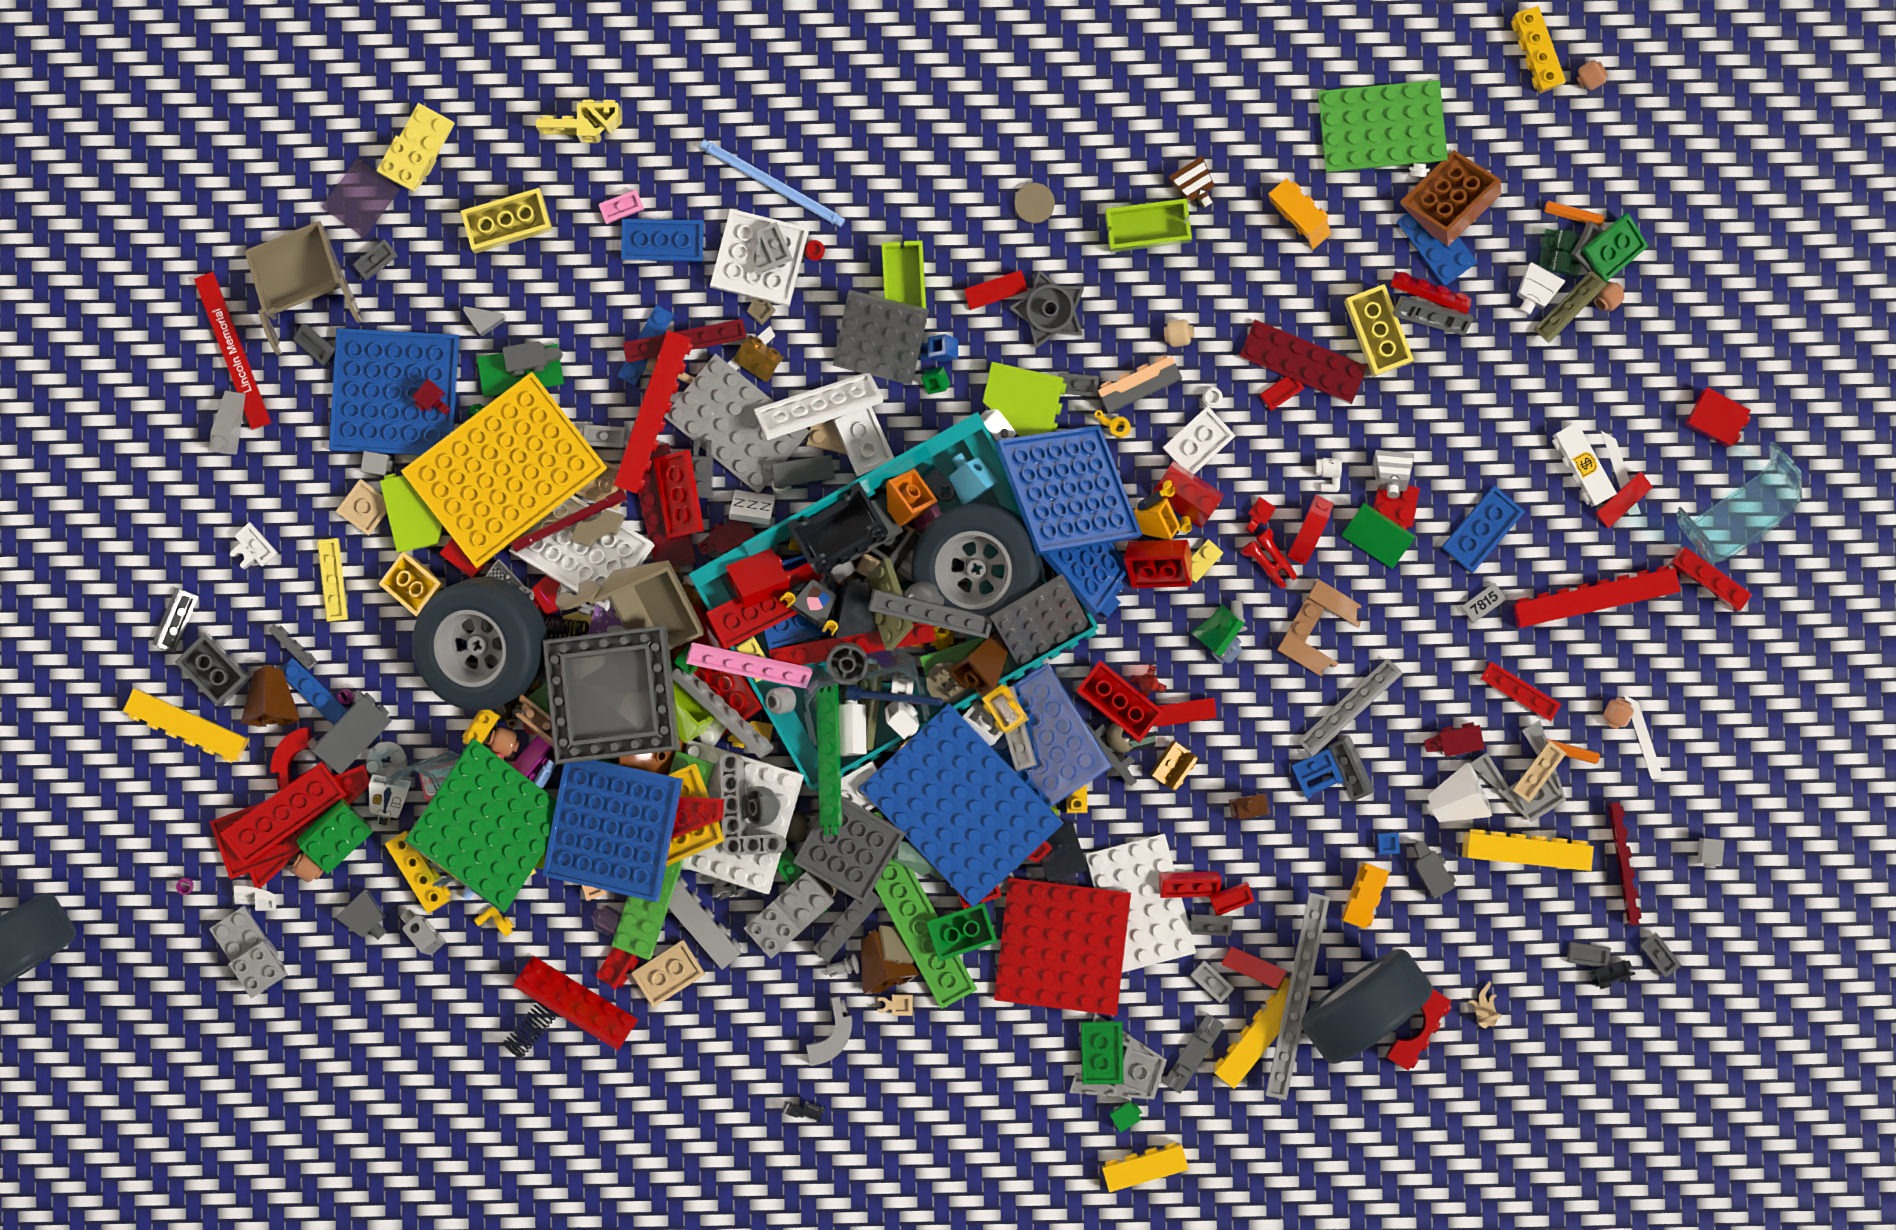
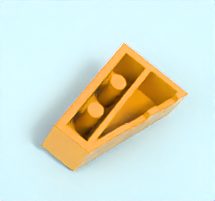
M1286 178L1268 194L1270 201L1284 218L1297 228L1298 234H1303L1309 240V246L1314 250L1331 235L1327 220L1328 215L1323 209L1320 208L1318 210L1314 206L1315 202L1309 195L1304 196L1301 193L1302 190L1296 182L1293 181L1291 183Z
M1361 862L1340 920L1364 929L1367 926H1371L1374 919L1372 913L1374 908L1379 905L1380 894L1387 883L1389 871Z

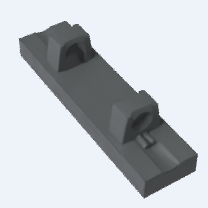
M1405 296L1400 297L1392 312L1397 318L1464 336L1474 319L1471 314H1465L1448 307L1434 305Z
M1087 724L1110 763L1130 786L1134 785L1137 780L1132 776L1128 767L1135 760L1129 755L1120 762L1100 739L1107 732L1104 724L1096 730Z
M1207 1013L1163 1083L1181 1094L1225 1024Z

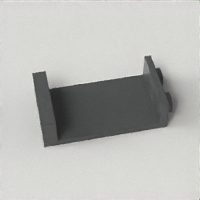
M357 690L356 694L360 699L318 742L312 737L307 743L312 752L340 775L392 722L388 716L390 712L381 704L377 706L374 703L375 699L367 692L363 694Z

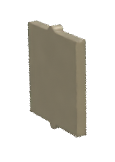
M880 926L879 933L884 960L893 961L897 964H912L914 962L913 957L896 926Z

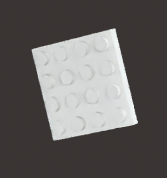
M730 209L710 288L790 307L809 228ZM777 222L793 261L756 275L758 229Z

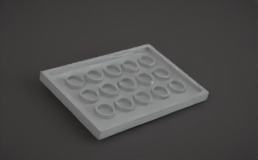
M716 353L673 404L669 414L666 413L664 415L669 422L691 440L699 439L700 447L705 451L707 440H712V456L758 494L772 479V464L786 462L810 433V430L804 428L767 440L755 416L754 409L774 403V401Z

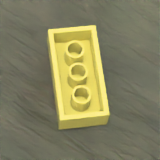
M540 188L461 211L471 249L475 254L553 231Z
M1385 284L1346 298L1344 304L1372 377L1408 365L1414 361L1400 322L1392 313L1394 307Z

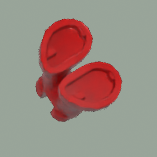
M1269 527L1255 539L1275 561V565L1269 561L1255 540L1244 546L1240 553L1243 556L1253 557L1272 582L1280 589H1283L1287 585L1278 573L1284 570L1292 581L1297 578V575L1291 564L1274 544L1273 531Z

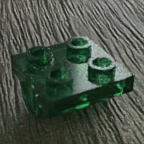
M1546 228L1537 266L1548 272L1578 277L1580 263L1571 255V252L1577 245L1581 235H1576L1575 232L1569 230Z

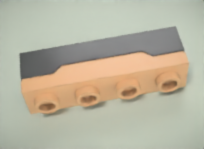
M1164 355L1155 360L1156 363L1151 366L1144 364L1138 367V372L1132 375L1128 372L1119 376V381L1115 383L1108 381L1100 385L1101 389L1098 390V396L1101 398L1107 415L1180 381L1182 376L1173 357L1167 358Z

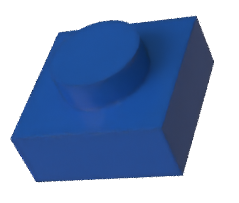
M1399 833L1377 834L1378 854L1400 853Z

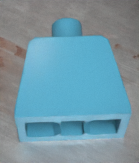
M960 453L952 459L957 470L950 475V480L962 505L977 500L999 483L979 458L967 462L964 455Z

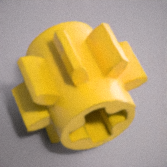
M935 627L937 640L930 642L931 646L935 645V649L942 650L950 647V645H954L953 630L949 631V629Z

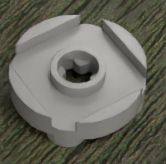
M380 742L372 747L367 755L366 768L371 776L374 774L400 779L407 771V755L405 750L397 743ZM389 756L393 764L385 768L382 759H386Z

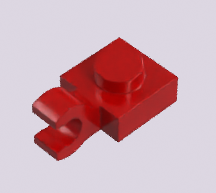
M1259 497L1248 513L1252 519L1245 530L1252 534L1259 523L1265 526L1276 510V507Z

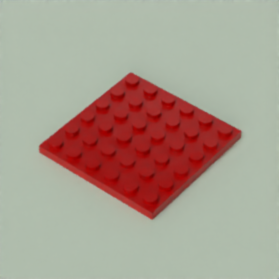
M1009 877L994 1000L1117 1016L1131 892Z

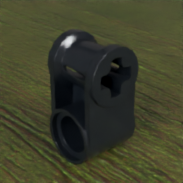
M933 464L920 475L930 491L940 500L948 502L955 497L954 487ZM943 487L946 489L948 487L951 488L949 491L951 495L949 497L946 495L944 497L941 496L943 493L941 489Z

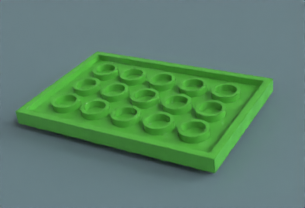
M1440 80L1318 91L1326 173L1414 165V163H1437L1448 160Z

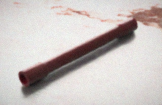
M621 489L535 532L511 541V544L517 553L533 545L535 542L604 509L614 507L628 500L624 490Z

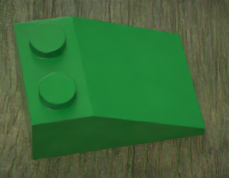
M985 903L926 922L938 961L997 942Z

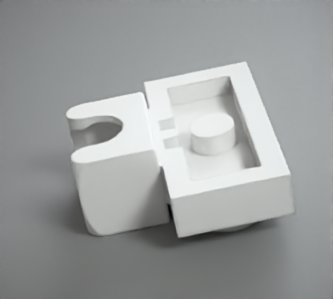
M250 522L235 535L241 544L230 552V556L238 557L240 554L244 555V560L240 564V567L243 569H247L255 561L264 566L278 554L273 546Z

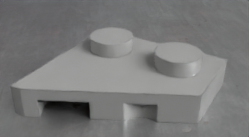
M777 222L758 229L756 275L793 261Z

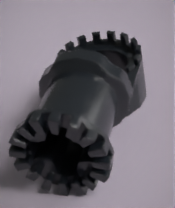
M809 1100L805 1101L804 1107L785 1101L781 1112L796 1118L807 1117L816 1120L820 1124L821 1116L823 1115L821 1113L824 1112L825 1106L822 1105L820 1107L811 1104Z

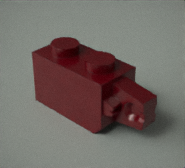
M729 519L730 522L725 525L719 523L713 526L709 536L697 545L702 555L715 551L726 554L752 539L756 534L749 522Z
M1474 722L1461 724L1462 728L1454 730V726L1441 728L1442 732L1437 733V736L1424 740L1426 752H1441L1444 756L1483 750L1485 746L1480 725L1474 726Z

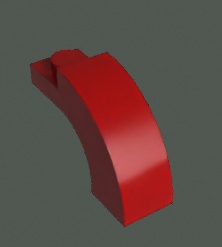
M1315 495L1304 522L1287 555L1288 558L1306 565L1326 526L1334 505L1333 502Z
M310 727L291 732L276 747L271 761V773H279V777H277L278 789H282L292 782V761L299 752L309 748L307 743L312 738Z

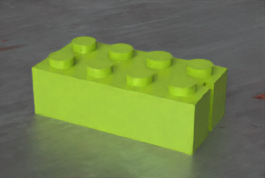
M1187 199L1106 208L1105 210L1110 253L1191 243L1192 234L1190 221H1188Z
M922 240L904 241V249H900V242L882 243L885 299L926 309Z
M673 679L679 740L687 743L703 734L716 718Z

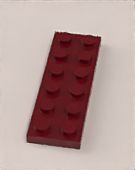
M1256 319L1251 326L1239 358L1281 376L1289 377L1291 380H1296L1305 386L1349 404L1353 403L1368 367Z
M667 443L657 446L656 452H651L649 459L652 460L649 471L644 472L643 479H646L642 491L638 490L648 538L655 545L651 550L654 563L669 560L672 567H680L697 562L690 534L667 539L653 458L671 454L670 445Z

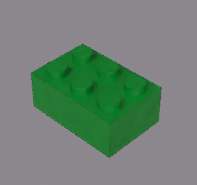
M341 798L296 840L299 848L329 874L373 830L371 825Z

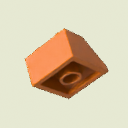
M915 468L886 482L887 510L899 527L925 515L938 502Z

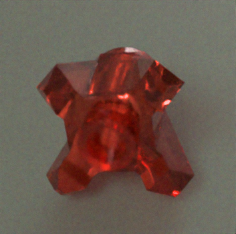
M1150 664L1146 674L1142 676L1131 675L1129 681L1137 684L1141 691L1140 693L1146 698L1154 690L1165 693L1167 688L1166 685L1160 683L1156 678V666Z

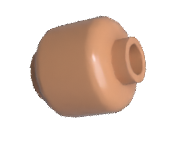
M1591 60L1578 69L1580 76L1577 77V80L1582 88L1586 86L1588 90L1592 91L1606 82L1608 73L1601 61L1597 63V61Z
M1607 281L1605 282L1607 285L1594 297V303L1601 311L1610 312L1623 302L1624 290L1619 283Z
M1619 697L1610 700L1603 714V717L1608 721L1607 725L1614 729H1618L1619 726L1626 727L1634 713V709L1631 707L1632 704Z
M499 727L496 731L492 730L488 746H490V750L493 753H501L502 756L508 757L512 751H517L520 741L516 740V732Z
M305 852L303 854L299 853L291 866L294 868L293 874L306 882H311L314 878L318 880L323 872V869Z

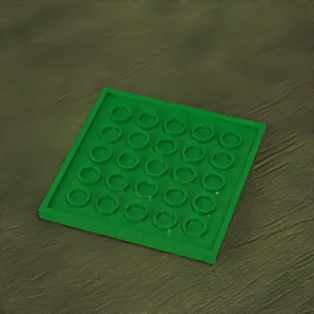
M471 739L404 842L500 912L505 913L548 847L557 800L476 739Z

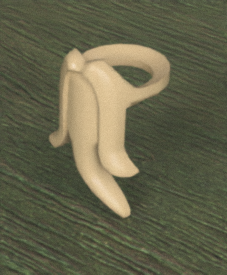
M1490 981L1479 994V1005L1474 1000L1468 1001V1003L1474 1005L1476 1021L1483 1028L1494 1026L1497 1020L1501 1018V1014L1496 1013L1493 1003L1497 995H1491L1489 1003L1485 996L1491 985Z

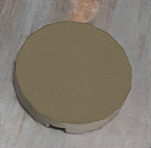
M1027 184L1016 194L1014 202L1015 211L1027 223H1042L1049 219L1053 213L1055 206L1054 195L1043 184Z

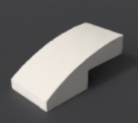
M234 886L235 904H255V911L276 910L275 894L255 887Z

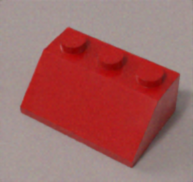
M1173 461L1152 493L1157 490L1159 492L1163 490V483L1165 481H1172L1170 488L1175 486V494L1171 497L1163 496V498L1168 499L1174 511L1183 517H1190V521L1202 529L1224 494Z
M1188 539L1128 542L1124 560L1132 588L1192 586V554Z

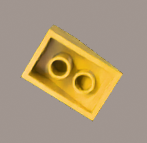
M405 552L401 553L379 583L382 588L416 617L419 616L425 604L443 586L427 567Z

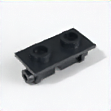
M1624 959L1611 964L1613 972L1609 971L1608 966L1594 969L1590 976L1592 981L1596 980L1597 983L1592 985L1605 989L1612 986L1611 982L1619 980V983L1631 980L1630 976L1636 974L1629 971L1632 968L1630 960L1626 961Z

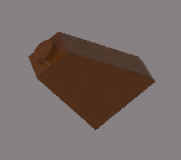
M995 631L989 635L988 639L984 638L947 671L960 687L965 689L971 687L976 689L977 694L984 696L997 687L1009 649L1000 633Z
M263 665L262 668L254 671L241 724L267 727V724L273 725L278 723L279 726H288L299 721V714L283 670L276 669L273 665Z
M879 930L868 932V936L861 940L864 994L884 992L887 988L897 984L899 986L906 984L919 975L913 964H897L893 961L884 960Z

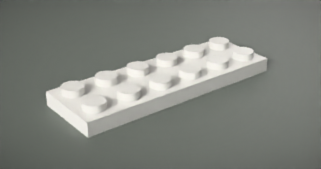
M863 373L756 408L754 412L767 440L883 403V396L871 374Z

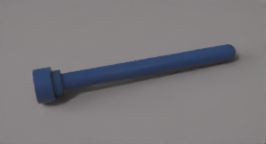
M848 685L846 691L847 700L855 702L866 698L935 706L943 704V699L938 697L863 690L858 685Z

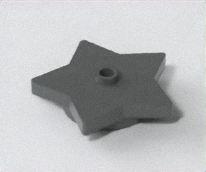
M1038 271L1031 294L1010 306V310L1030 325L1035 348L1040 347L1057 334L1082 335L1075 310L1084 287L1058 286L1042 271ZM1048 307H1052L1054 309V313L1047 314L1046 309Z

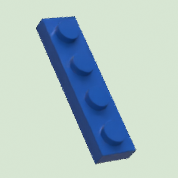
M656 305L638 339L665 334L675 315ZM649 359L629 363L625 361L617 376L636 386L646 369Z
M292 658L281 669L286 680L333 726L348 711L295 658Z

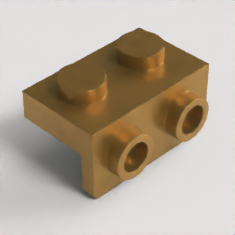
M750 335L743 342L733 361L767 383L784 357L776 349L766 346L758 337Z
M1172 740L1149 774L1170 789L1176 791L1183 784L1188 772L1194 768L1198 757Z

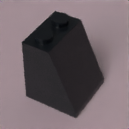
M861 578L844 580L845 584L839 585L835 599L838 603L836 620L838 629L833 636L831 635V630L828 629V638L838 639L877 631L874 613L868 610L871 600L868 582H861Z
M1068 820L1063 821L1064 824L1046 840L1053 847L1041 859L1047 882L1088 870L1074 824H1069Z

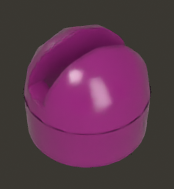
M342 689L337 695V699L342 705H350L355 698L354 693L349 689ZM344 692L349 701L346 702L341 693Z
M188 877L181 878L176 884L177 891L182 895L189 894L194 888V882ZM181 883L190 884V886L181 885Z

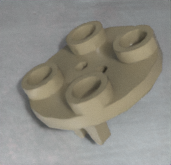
M949 661L933 666L926 678L927 689L930 695L942 698L944 703L954 702L966 690L960 687L947 671L955 664Z

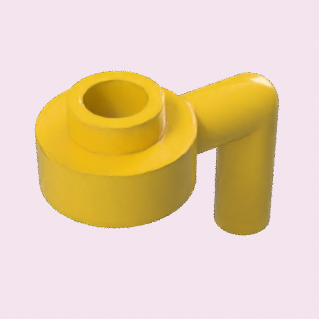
M1101 410L1095 412L1099 423L1110 427L1113 436L1125 438L1129 435L1131 425L1126 418L1116 417L1112 420L1105 417ZM1120 426L1125 427L1122 432L1118 431Z
M494 906L474 919L475 923L480 926L490 917H493L496 926L504 936L507 937L513 933L512 927L514 925L508 917L503 918Z

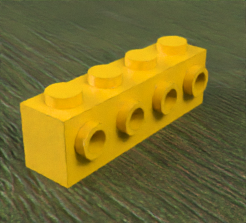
M1539 5L1516 13L1511 24L1514 32H1518L1520 38L1518 40L1521 51L1525 52L1527 57L1525 63L1527 69L1532 71L1534 88L1538 89L1539 93H1543L1563 86L1566 80Z
M409 830L404 831L385 843L427 914L451 901L450 895L452 894L446 884H441L439 880L441 876L435 867L432 868L430 866L429 859L404 842L409 834Z

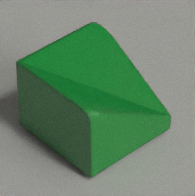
M944 367L925 370L921 376L928 395L944 392L950 385Z
M691 643L684 648L674 661L687 674L695 672L699 667L686 664Z

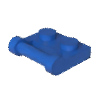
M1329 749L1291 766L1306 799L1311 798L1312 794L1334 784L1344 783ZM1332 771V777L1310 787L1307 786V781Z

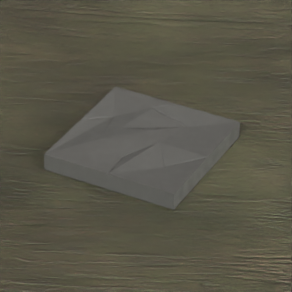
M661 625L542 640L555 764L680 750L667 626Z

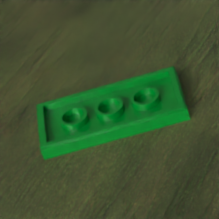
M553 344V345H547V346H545L546 348H550V347H553V348H554V347H558V348H559L558 344ZM503 353L477 357L484 398L502 395L529 373L533 372L529 370L524 371V375L512 376V374L506 371ZM561 360L550 362L549 367H546L543 372L534 373L544 388L565 385Z

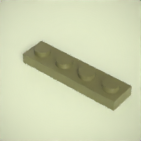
M1591 270L1534 328V331L1547 343H1550L1607 284Z

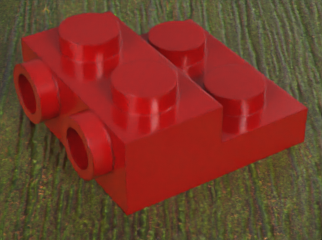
M1408 485L1406 491H1399V497L1389 498L1387 490L1377 488L1373 509L1405 530L1412 528L1420 488Z

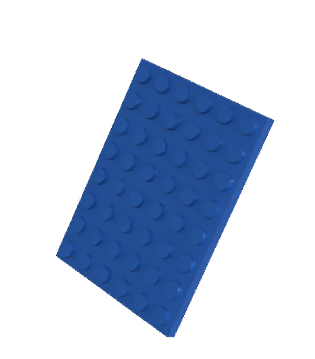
M950 703L859 787L897 828L906 832L905 837L973 908L1064 824Z

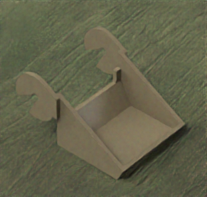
M321 221L245 250L262 308L258 310L267 339L277 356L282 354L278 346L280 343L268 316L275 320L277 319L276 313L342 288L354 319L357 323L362 322L356 300L344 278Z
M669 560L613 570L602 585H597L594 581L581 582L578 584V595L574 596L571 593L562 592L555 601L557 608L568 610L588 601L591 605L608 597L625 630L661 625L667 626L669 650L702 636L704 631Z

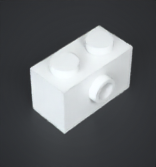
M892 701L884 708L887 723L903 739L908 735L912 736L916 733L919 726L918 712L912 705L905 702Z

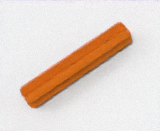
M1547 201L1544 211L1546 213L1583 223L1591 221L1598 227H1601L1604 223V216L1601 214L1552 201Z
M1547 739V742L1551 741L1565 751V756L1593 764L1599 762L1600 754L1597 752Z

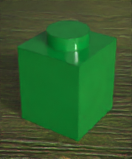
M1130 1100L1109 1113L1120 1133L1142 1120L1139 1116L1142 1114V1111L1137 1103L1132 1105Z

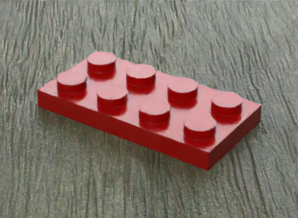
M690 450L653 458L667 539L704 531Z

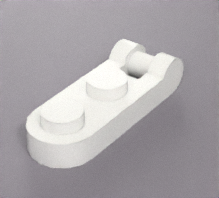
M905 670L894 671L892 693H898L899 691L912 695L914 673Z

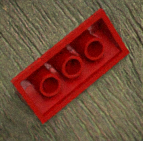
M1101 661L1097 663L1075 691L1113 723L1122 727L1123 731L1138 743L1142 741L1164 713V711Z

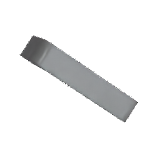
M724 754L720 759L721 799H724L722 835L725 841H723V850L728 855L782 853L787 843L781 835L747 836L746 818H744L742 811V797L745 795L744 761L738 754ZM730 758L735 760L733 768H730L728 764ZM732 778L736 781V786L733 789L729 786ZM733 799L737 803L734 810L730 807V802ZM733 820H736L737 822L736 830H732L731 828V822ZM773 839L778 841V847L775 850L771 846ZM753 840L758 842V848L755 851L751 846ZM733 841H737L738 843V849L736 851H733L732 849Z

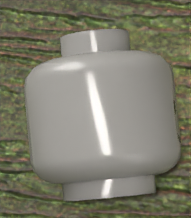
M786 686L773 688L767 693L766 706L771 713L776 715L790 713L796 706V695L791 688Z

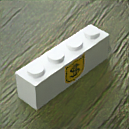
M1578 422L1553 435L1554 440L1552 442L1557 451L1560 450L1564 456L1562 458L1563 463L1567 469L1570 468L1573 472L1572 479L1576 486H1580L1584 492L1582 497L1587 505L1590 504L1593 507L1617 494Z

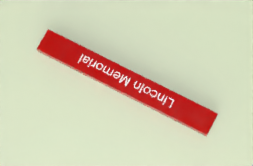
M210 272L195 278L194 281L237 393L246 394L244 411L251 430L272 424L215 273Z

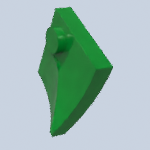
M1221 604L1217 611L1202 625L1192 630L1191 634L1217 655L1222 656L1245 623Z

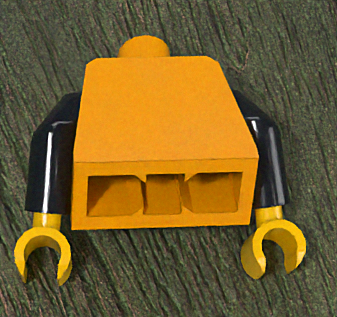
M1170 480L1163 483V490L1160 492L1157 490L1138 502L1135 510H1133L1141 533L1144 535L1172 540L1174 535L1179 534V531L1188 533L1192 529L1190 517L1188 516L1182 517L1179 525L1168 499L1163 498V496L1171 497L1175 494V486L1170 488L1172 486V481Z

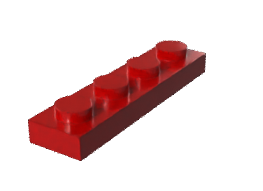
M1394 272L1391 287L1462 313H1468L1471 298L1467 295L1449 291L1444 286L1430 284L1425 279L1411 277L1406 272Z
M1489 662L1480 677V680L1549 722L1552 721L1561 706L1559 702L1493 662Z

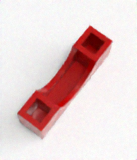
M1687 547L1680 548L1668 564L1672 568H1676L1685 577L1707 588L1721 603L1734 612L1741 611L1752 596L1750 592Z
M1432 989L1431 997L1420 1008L1423 1014V1025L1420 1031L1410 1039H1395L1385 1057L1408 1071L1416 1066L1419 1061L1417 1056L1420 1051L1426 1050L1430 1043L1428 1038L1432 1033L1435 1034L1441 1025L1439 1022L1443 1015L1446 1016L1452 1007L1450 1005L1451 1000Z

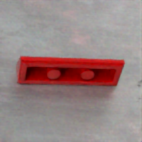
M1022 270L966 288L964 289V294L969 309L973 310L1027 292L1028 289Z
M1640 471L1594 515L1609 529L1653 486Z
M1215 698L1157 706L1164 713L1156 721L1155 725L1160 727L1217 718Z
M1217 871L1160 873V898L1209 897L1220 892L1222 878Z
M1234 947L1229 949L1221 964L1280 990L1287 974L1286 970Z

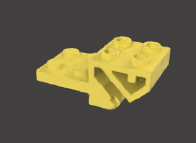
M582 100V103H577V119H574L573 116H562V119H554L553 116H541V119H536V128L541 135H577L581 143H599L601 141L600 133L604 129L611 134L622 123V110L614 100H603V103H595L594 100ZM589 120H590L595 126H597V123H599L600 126H599L598 128H594V126L589 122Z
M418 103L400 137L395 136L377 172L415 192L422 184L424 176L430 174L437 161L436 157L455 123Z

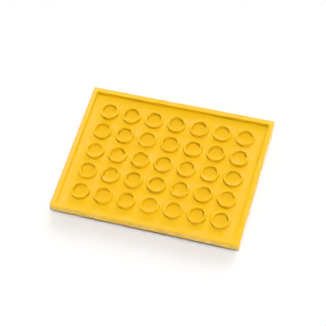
M531 372L401 470V472L474 566L479 568L508 546L511 541L517 539L605 472L607 467L534 373Z

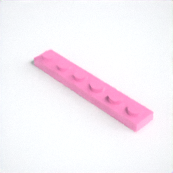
M697 643L691 644L686 658V664L805 689L812 675V668Z

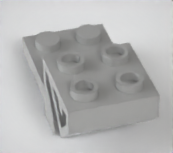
M806 871L744 929L772 959L834 903L835 900Z
M246 906L241 907L209 929L231 963L228 965L250 998H254L288 975L284 964L278 959L279 954L271 941L267 940Z

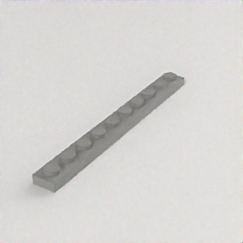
M1310 892L1308 894L1266 1096L1287 1100L1302 1030L1301 1021L1307 1007L1330 899L1328 896Z

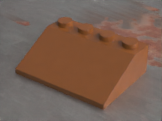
M1455 150L1447 156L1448 160L1440 162L1400 201V204L1434 238L1447 246L1502 194L1501 179Z

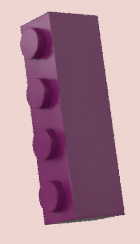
M537 735L512 764V767L533 782L549 759L555 762L554 748Z

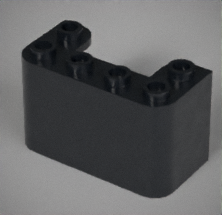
M859 481L850 486L852 492L849 496L845 493L843 500L810 519L807 516L804 517V522H798L795 518L787 523L808 563L817 574L826 575L830 573L835 566L847 563L852 556L866 552L869 546L881 543L887 538L888 530Z

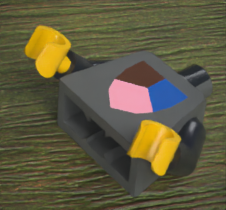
M823 575L819 583L813 579L809 582L801 581L791 586L779 599L780 601L786 600L788 602L787 608H791L819 628L824 626L823 632L830 629L833 636L838 629L836 623L838 603L835 600L836 594L829 590L834 583L831 577Z

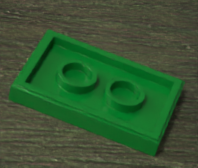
M1625 213L1582 248L1596 274L1604 282H1607L1649 246L1629 213Z
M1363 503L1341 535L1392 569L1415 539L1413 534Z
M1122 1021L1081 1022L1082 1085L1124 1084Z

